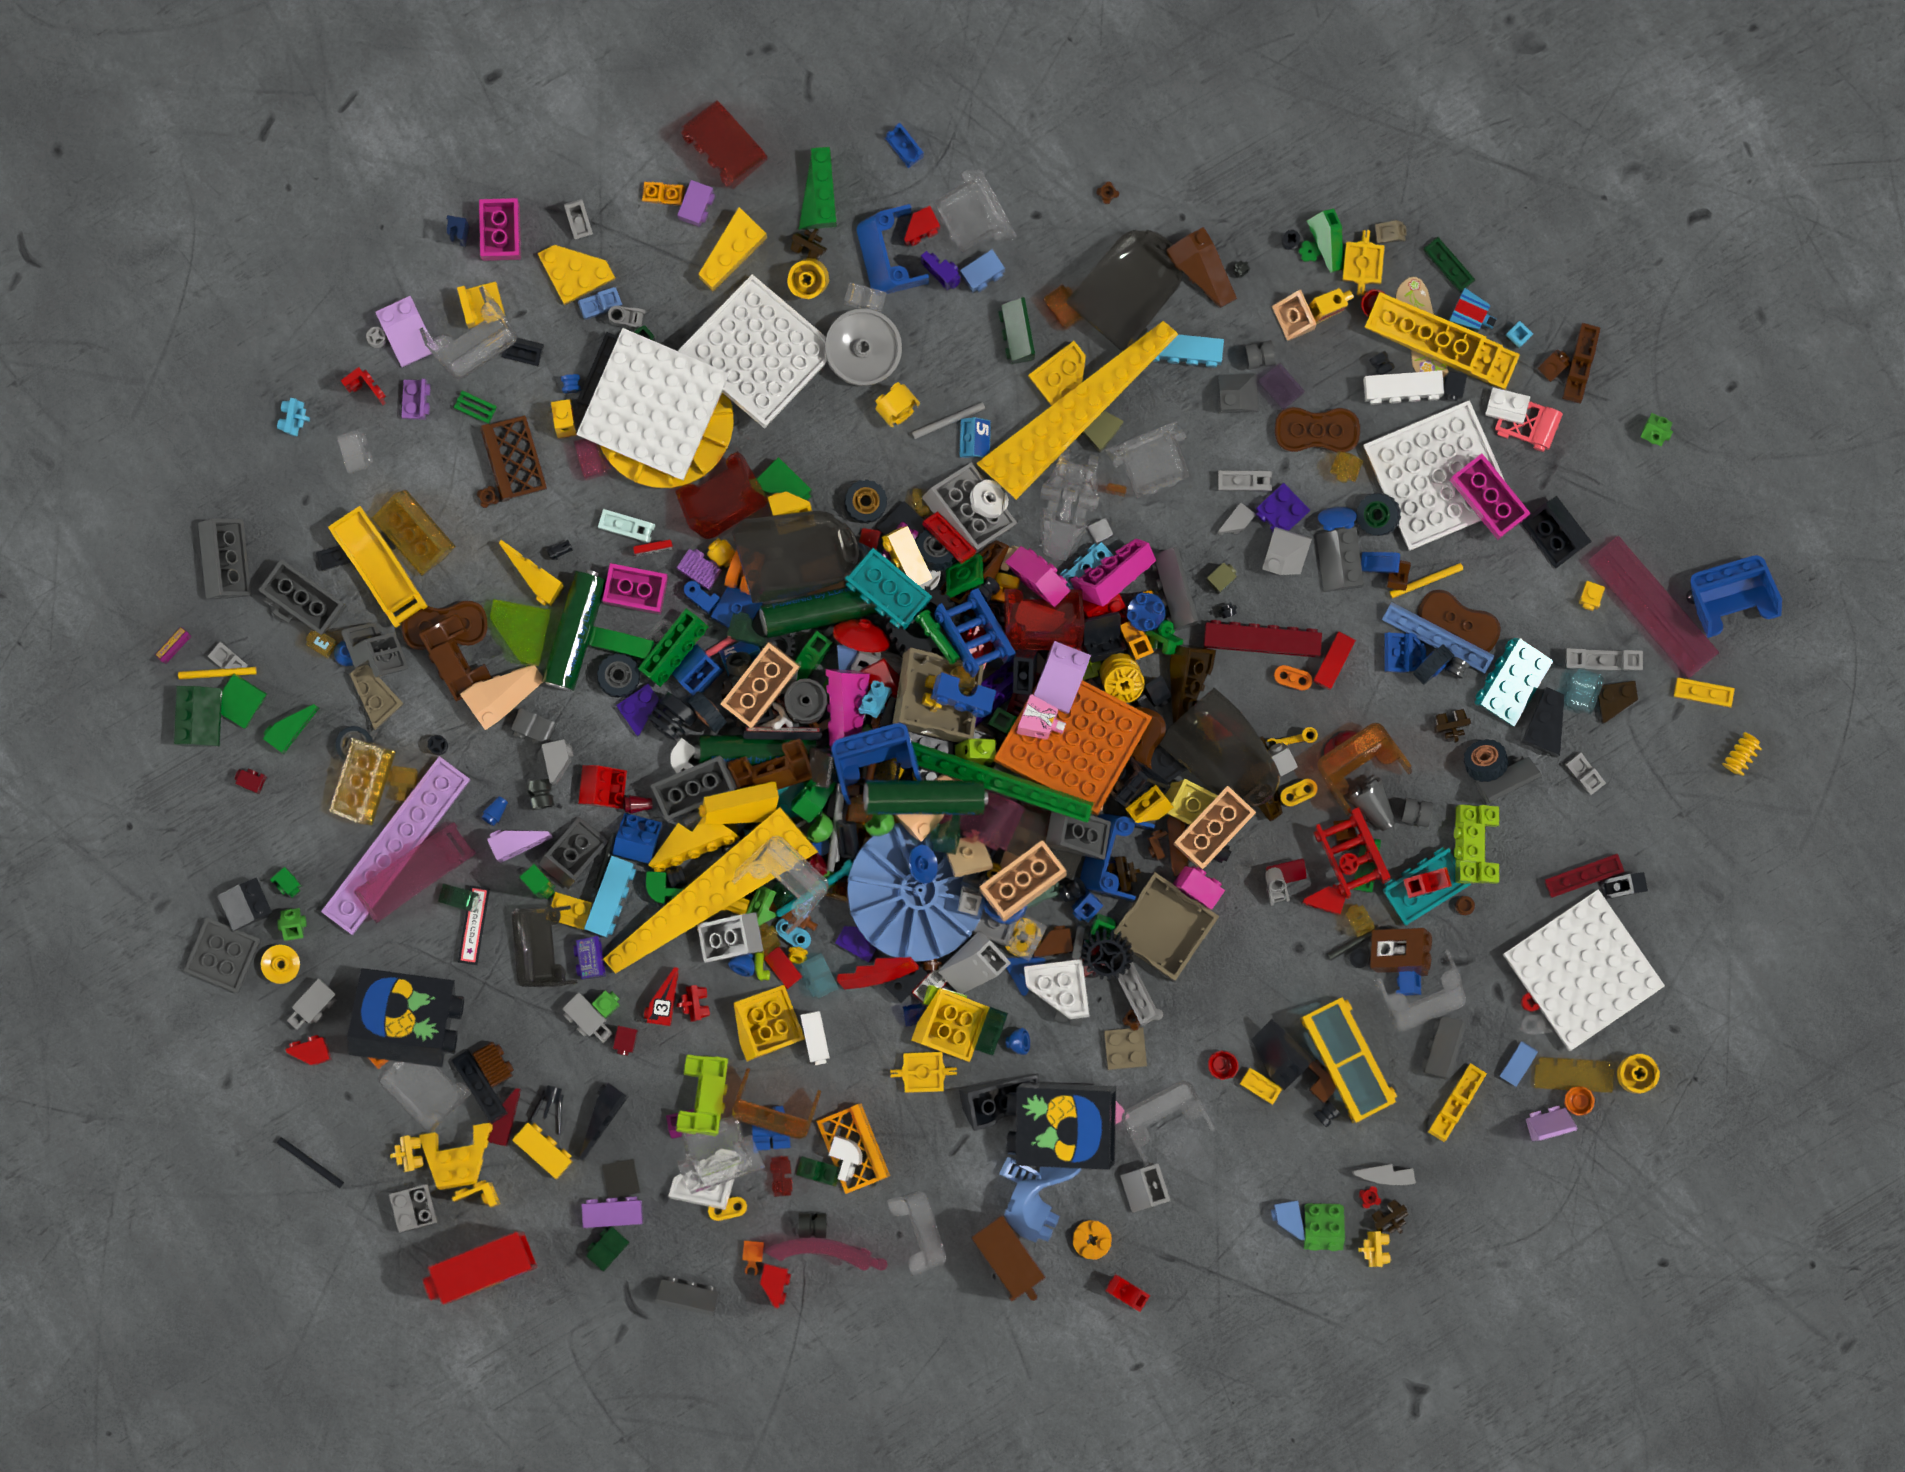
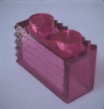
M587 439L574 441L585 481L608 475L607 469H610L607 458L602 456L600 445Z

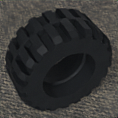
M925 586L924 590L933 598L922 611L929 610L934 614L936 608L941 603L946 610L956 607L955 603L950 601V597L947 594L941 595V590L936 588L935 591H931V587ZM959 614L950 617L955 626L960 625ZM886 615V632L890 644H892V649L895 652H900V657L903 658V653L910 648L945 657L931 637L927 639L915 638L901 626L896 628L890 622L891 618ZM941 626L940 631L943 633V635L945 636V638L948 640V642H949V643L951 644V646L953 647L951 641L949 640L947 634L945 633L944 629H943L942 626Z

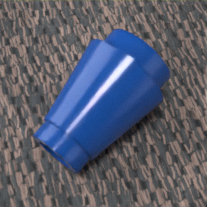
M499 796L483 811L481 818L488 824L495 826L496 823H499L508 802Z

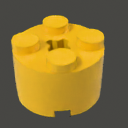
M817 259L801 260L794 264L789 271L788 287L795 296L812 299L826 289L829 283L828 271L824 264ZM811 276L812 279L806 282L805 278Z
M899 382L890 388L891 391L886 395L882 394L875 401L877 403L875 410L890 427H894L893 423L899 425L914 413L912 408L915 405L918 407L920 404L919 400L905 384L901 385Z
M1635 1054L1622 1060L1617 1070L1619 1084L1626 1091L1634 1094L1650 1091L1656 1086L1660 1076V1071L1655 1061L1645 1054ZM1640 1069L1639 1072L1642 1073V1077L1637 1079V1075L1634 1072Z

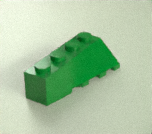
M830 147L811 148L799 230L837 227Z

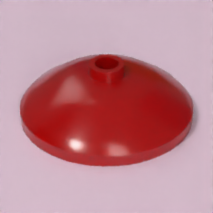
M867 619L843 621L835 625L833 629L834 638L844 646L854 650L875 653L887 650L890 645L887 633Z

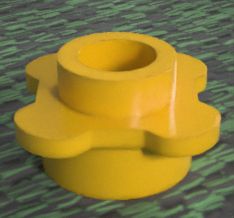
M801 947L789 948L790 953L788 957L792 963L802 964L807 960V950Z

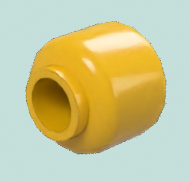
M718 538L707 547L709 549L707 556L718 567L723 565L728 567L736 552L726 539L720 540Z

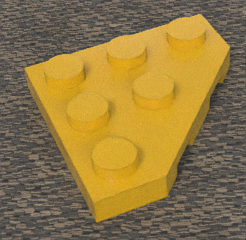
M557 245L537 253L564 305L615 279L606 260Z
M1073 341L1030 373L1028 377L1052 406L1082 383L1086 355L1076 342Z

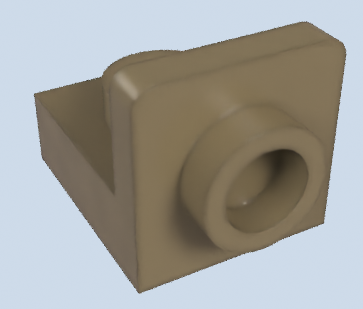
M1394 220L1375 224L1378 244L1405 241L1407 230L1403 222Z

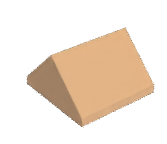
M1301 290L1296 291L1272 306L1287 341L1314 330L1317 325Z

